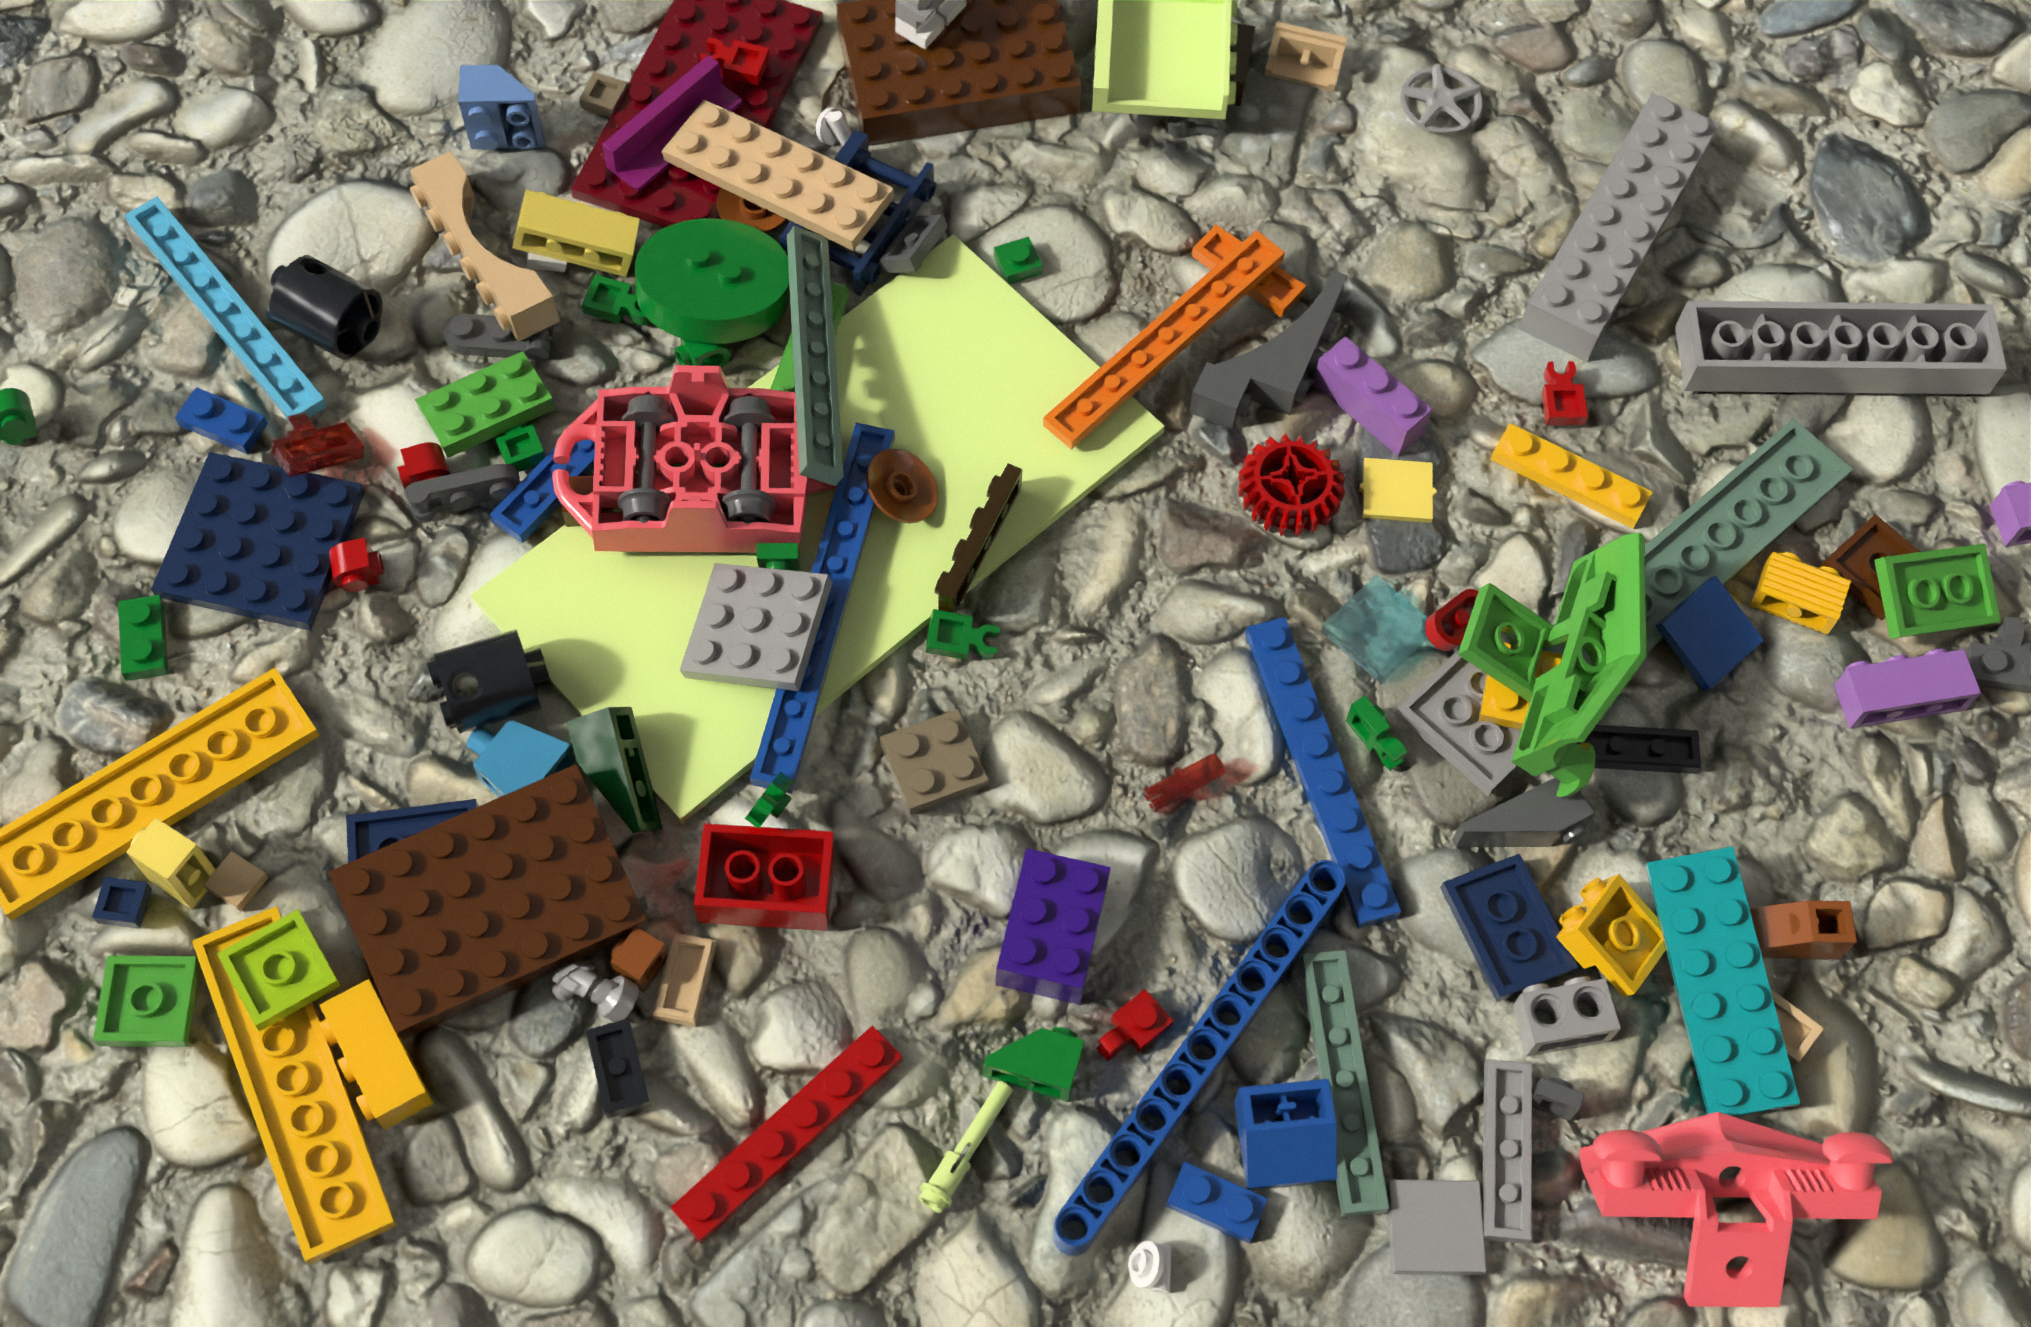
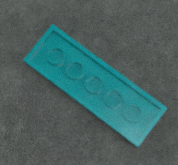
M1733 846L1647 862L1645 868L1706 1113L1721 1112L1737 1117L1798 1106L1800 1100Z

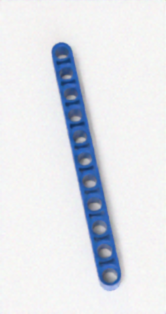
M1321 860L1315 862L1309 868L1059 1211L1054 1223L1053 1241L1060 1252L1068 1256H1078L1085 1253L1091 1247L1333 910L1346 883L1345 873L1337 863L1330 860ZM1325 880L1332 885L1333 890L1329 892L1321 891L1315 886L1314 881ZM1301 912L1309 918L1310 923L1298 924L1291 919L1290 914ZM1278 945L1285 950L1286 956L1281 958L1271 956L1267 952L1266 946ZM1254 978L1261 983L1263 989L1250 991L1243 986L1241 980ZM1222 1011H1229L1237 1017L1239 1022L1235 1025H1225L1218 1020L1217 1014ZM1197 1045H1205L1212 1050L1214 1057L1209 1060H1201L1193 1054L1192 1048ZM1173 1079H1179L1186 1083L1189 1092L1184 1095L1173 1094L1167 1088L1166 1083ZM1154 1114L1161 1118L1164 1127L1157 1131L1149 1130L1143 1126L1140 1119L1144 1115ZM1122 1149H1128L1137 1155L1139 1162L1131 1167L1123 1166L1117 1162L1114 1154ZM1103 1185L1111 1191L1113 1198L1106 1203H1098L1089 1196L1088 1190L1093 1186ZM1076 1221L1085 1227L1087 1234L1082 1239L1071 1240L1063 1234L1062 1226L1067 1222Z

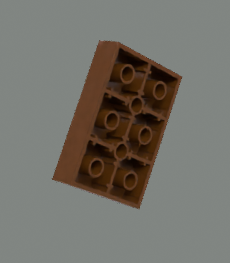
M857 0L836 4L837 33L860 132L868 135L869 146L1079 113L1081 82L1057 0H966V7L948 26L945 25V29L926 49L921 48L895 32L896 0Z
M576 764L328 871L395 1031L403 1040L553 973L561 964L575 963L615 945L623 935L628 937L635 926L643 931L649 929L644 912Z

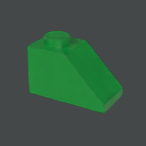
M1053 1027L1052 1030L1040 1028L987 1055L984 1062L983 1077L1068 1102L1083 1053L1085 1040L1077 1038L1078 1035L1075 1032L1063 1027Z

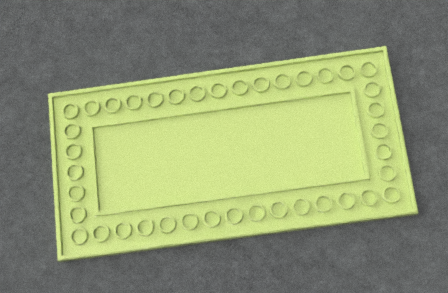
M954 234L931 250L918 270L909 274H899L844 315L834 337L843 464L856 422L895 430V440L892 449L910 452L925 463L936 481L938 501L935 510L929 517L921 522L912 524L902 523L890 518L875 505L815 716L929 624L932 610H938V594H935L937 581L943 571L949 573L954 564L952 556L956 545L961 538L967 540L972 531L969 526L975 510L978 506L984 508L989 499L987 497V490L991 480L995 475L1001 477L1008 463L1022 469L1021 491L967 592L1164 433L1165 426L1132 396L1072 450L1043 426V417L1100 367ZM779 365L748 388L770 389ZM674 463V464H672V465H670V466H672V467H682V466L685 465V464H683V463ZM717 463L712 466L720 468L724 467L725 464ZM836 489L808 494L800 547V570L791 571H812ZM564 525L471 595L472 600L502 633L517 629L524 652L541 648L550 676L548 682L580 716L607 707H632L654 795L683 824L754 766L775 696L776 688L685 678L680 672V667L714 564L759 567L757 553L595 551L593 538L582 526L566 527Z

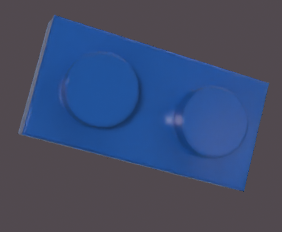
M198 387L194 389L175 416L179 426L245 454L249 453L268 425L264 415Z
M1184 1162L1165 1207L1249 1244L1268 1198Z

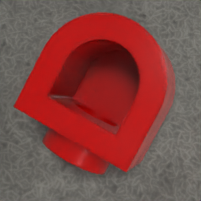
M426 442L400 449L404 465L398 466L397 470L404 490L411 483L451 474L442 448L437 443Z
M365 537L339 543L329 551L333 582L337 587L343 588L347 592H360L370 585L379 584V575L385 574L379 550L373 551Z

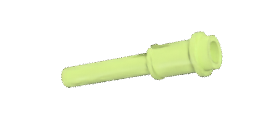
M997 1082L953 1152L947 1151L929 1182L921 1184L920 1190L922 1193L919 1196V1200L929 1209L941 1213L944 1208L951 1207L953 1193L965 1174L971 1169L968 1161L1013 1092V1089L1006 1083ZM965 1146H968V1149L963 1155L962 1159L957 1164L954 1171L951 1173L950 1170L959 1158L961 1152L963 1151Z

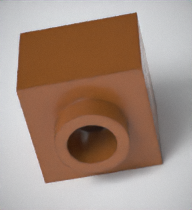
M635 926L628 937L623 935L617 941L611 952L612 960L610 962L615 976L621 975L637 983L639 990L645 993L664 966L668 952L665 943Z

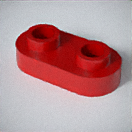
M1474 589L1462 591L1427 618L1425 623L1426 635L1436 648L1443 651H1451L1461 645L1479 591Z

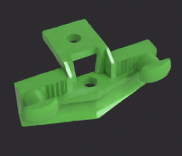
M1641 533L1622 535L1574 561L1554 626L1493 584L1488 583L1481 587L1458 652L1459 656L1530 702L1511 762L1534 777L1547 772L1558 779L1560 784L1556 796L1560 798L1573 796L1582 790L1591 779L1595 767L1594 747L1589 742L1577 743L1586 740L1647 658L1645 536ZM1501 632H1504L1509 637L1511 649L1502 641ZM1560 643L1566 644L1560 664L1535 678L1534 673L1542 648L1546 649ZM1582 649L1590 656L1591 665L1584 660Z

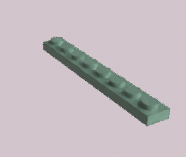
M793 226L787 234L799 475L836 486L844 476L828 238Z

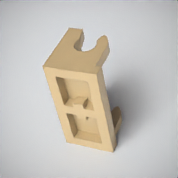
M1277 21L1264 75L1334 92L1348 38Z

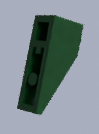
M607 707L567 721L570 733L569 743L572 751L575 753L577 763L632 833L663 829L632 707Z

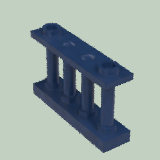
M855 129L834 160L858 172L864 173L867 171L907 189L899 204L891 201L882 213L889 216L882 229L878 231L871 228L862 239L871 245L861 259L828 244L829 261L853 272L854 293L861 296L868 284L873 285L880 275L881 265L879 259L908 220L916 215L922 204L930 202L936 191L937 183L934 181V164L929 162L924 165L918 176L915 177L871 157L868 135ZM790 221L779 237L780 246L788 256L787 234L793 226L810 232L813 231Z

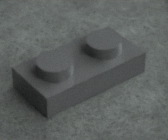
M943 214L912 216L879 259L883 272L909 274L918 270L948 227Z

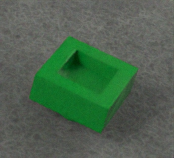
M1029 236L994 247L993 256L1005 282L1009 285L1042 275L1043 265Z
M757 543L758 566L760 568L800 570L798 543Z

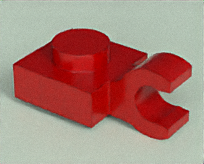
M1144 989L1112 1014L1110 1021L1116 1028L1111 1029L1098 1040L1100 1045L1096 1047V1050L1107 1062L1118 1055L1130 1043L1140 1053L1169 1030L1174 1021L1147 990Z

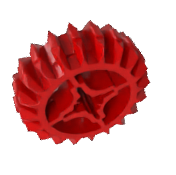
M1285 433L1281 437L1280 443L1270 436L1266 440L1265 447L1257 444L1253 448L1252 455L1247 454V457H1245L1243 467L1239 471L1238 494L1240 498H1243V511H1252L1251 518L1253 522L1263 519L1265 521V531H1268L1273 526L1278 527L1282 537L1287 529H1292L1298 538L1302 534L1303 528L1313 534L1317 531L1319 524L1326 527L1330 523L1331 516H1335L1339 512L1340 502L1343 501L1345 495V487H1343L1345 476L1344 473L1339 472V460H1330V448L1322 451L1318 450L1319 444L1317 439L1309 445L1304 443L1302 434L1297 437L1296 441H1290ZM1282 466L1280 470L1270 472L1269 476H1263L1269 470ZM1321 494L1312 502L1301 504L1303 500L1311 499L1313 495Z

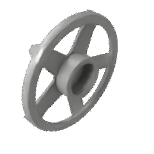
M1435 64L1433 67L1424 68L1412 74L1405 81L1400 96L1401 105L1406 116L1418 127L1437 134H1452L1465 130L1477 120L1482 109V96L1479 84H1475L1462 72L1452 68L1441 67L1440 64ZM1432 75L1433 88L1431 90L1411 87L1420 78ZM1444 75L1458 79L1467 87L1453 90L1448 89ZM1473 95L1475 110L1469 119L1456 103L1458 100ZM1408 96L1426 101V110L1420 120L1411 113L1407 104ZM1451 115L1460 123V126L1453 128L1429 126L1436 117Z

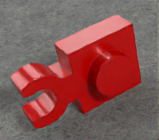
M707 38V51L715 53L709 56L719 63L720 68L723 70V77L759 86L770 59L769 48L739 40H734L732 46L727 47L718 39ZM701 53L700 61L707 57L708 54Z
M1548 361L1544 370V379L1547 384L1544 385L1541 394L1546 426L1585 425L1588 413L1583 384H1572L1576 373V366L1573 361H1568L1565 367V374H1559L1554 370L1553 361Z

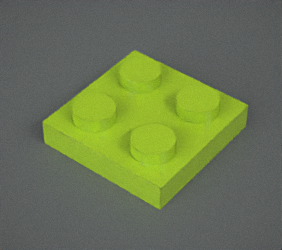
M299 909L217 953L259 1032L341 986Z

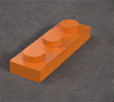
M1215 224L1193 247L1192 257L1212 270L1236 249L1242 241ZM1277 266L1250 290L1247 295L1282 318L1305 294L1306 285Z

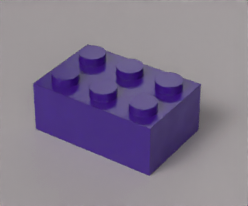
M1026 848L996 968L995 985L1080 1005L1111 867Z

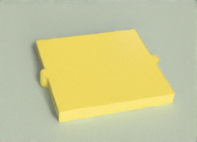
M1364 458L1363 482L1359 486V491L1363 493L1362 518L1432 523L1433 498L1437 492L1433 487V463Z

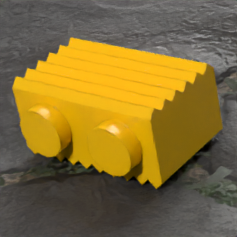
M1773 551L1762 568L1750 605L1752 608H1758L1760 611H1766L1768 614H1774L1776 617L1790 620L1791 623L1797 622L1799 626L1805 625L1807 629L1813 628L1814 631L1828 634L1840 618L1851 580L1840 576V573L1833 568H1817L1804 563L1793 553L1782 552L1779 554Z

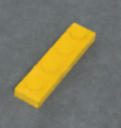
M1511 423L1506 428L1490 459L1634 529L1652 494V491Z

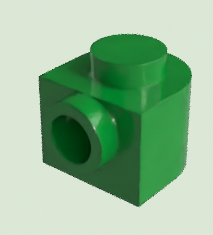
M682 338L681 346L674 349L680 365L720 366L723 368L731 356L725 344L699 343Z
M1 389L0 441L2 440L8 445H20L27 438L37 437L35 418L29 396L20 389Z

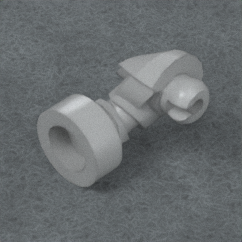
M580 962L561 964L553 971L552 980L555 983L552 990L556 998L561 1001H570L576 994L582 998L589 996L592 1002L598 1004L599 1015L612 1022L624 1020L631 1012L638 997L639 987L637 983L621 975L611 980L604 979L601 981L600 977L592 972L595 967L592 964Z

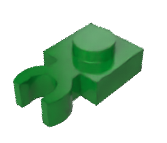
M595 274L581 304L583 314L615 323H620L623 315L630 316V319L638 325H647L649 322L643 312L638 310L640 307L636 300V294L632 295L631 284Z
M527 422L522 425L519 424L500 434V437L495 438L505 464L515 466L518 472L537 466L546 457L533 424L529 426Z
M933 609L930 614L925 653L965 660L970 649L974 650L981 658L992 659L997 654L998 648L986 646L983 638H997L1000 628L990 624L981 626L979 629L972 628L973 616Z
M1365 695L1353 702L1346 718L1348 725L1370 752L1373 750L1377 752L1381 762L1389 771L1404 762L1402 757L1408 752L1404 745L1389 733L1391 726L1385 712L1378 705H1372Z
M780 771L745 819L758 829L770 814L777 819L792 799L786 792L794 781Z

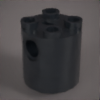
M310 255L297 258L287 267L280 265L273 272L271 285L274 288L265 313L267 320L342 360L356 356L372 343L378 335L381 327L380 318L383 301L380 293L375 289Z
M517 629L434 653L435 660L427 662L434 687H437V689L443 688L447 701L440 703L446 726L450 729L457 727L459 734L542 709L535 684L550 680L541 648L524 652ZM470 677L477 679L478 688L474 695L466 698L458 695L457 688L463 679Z

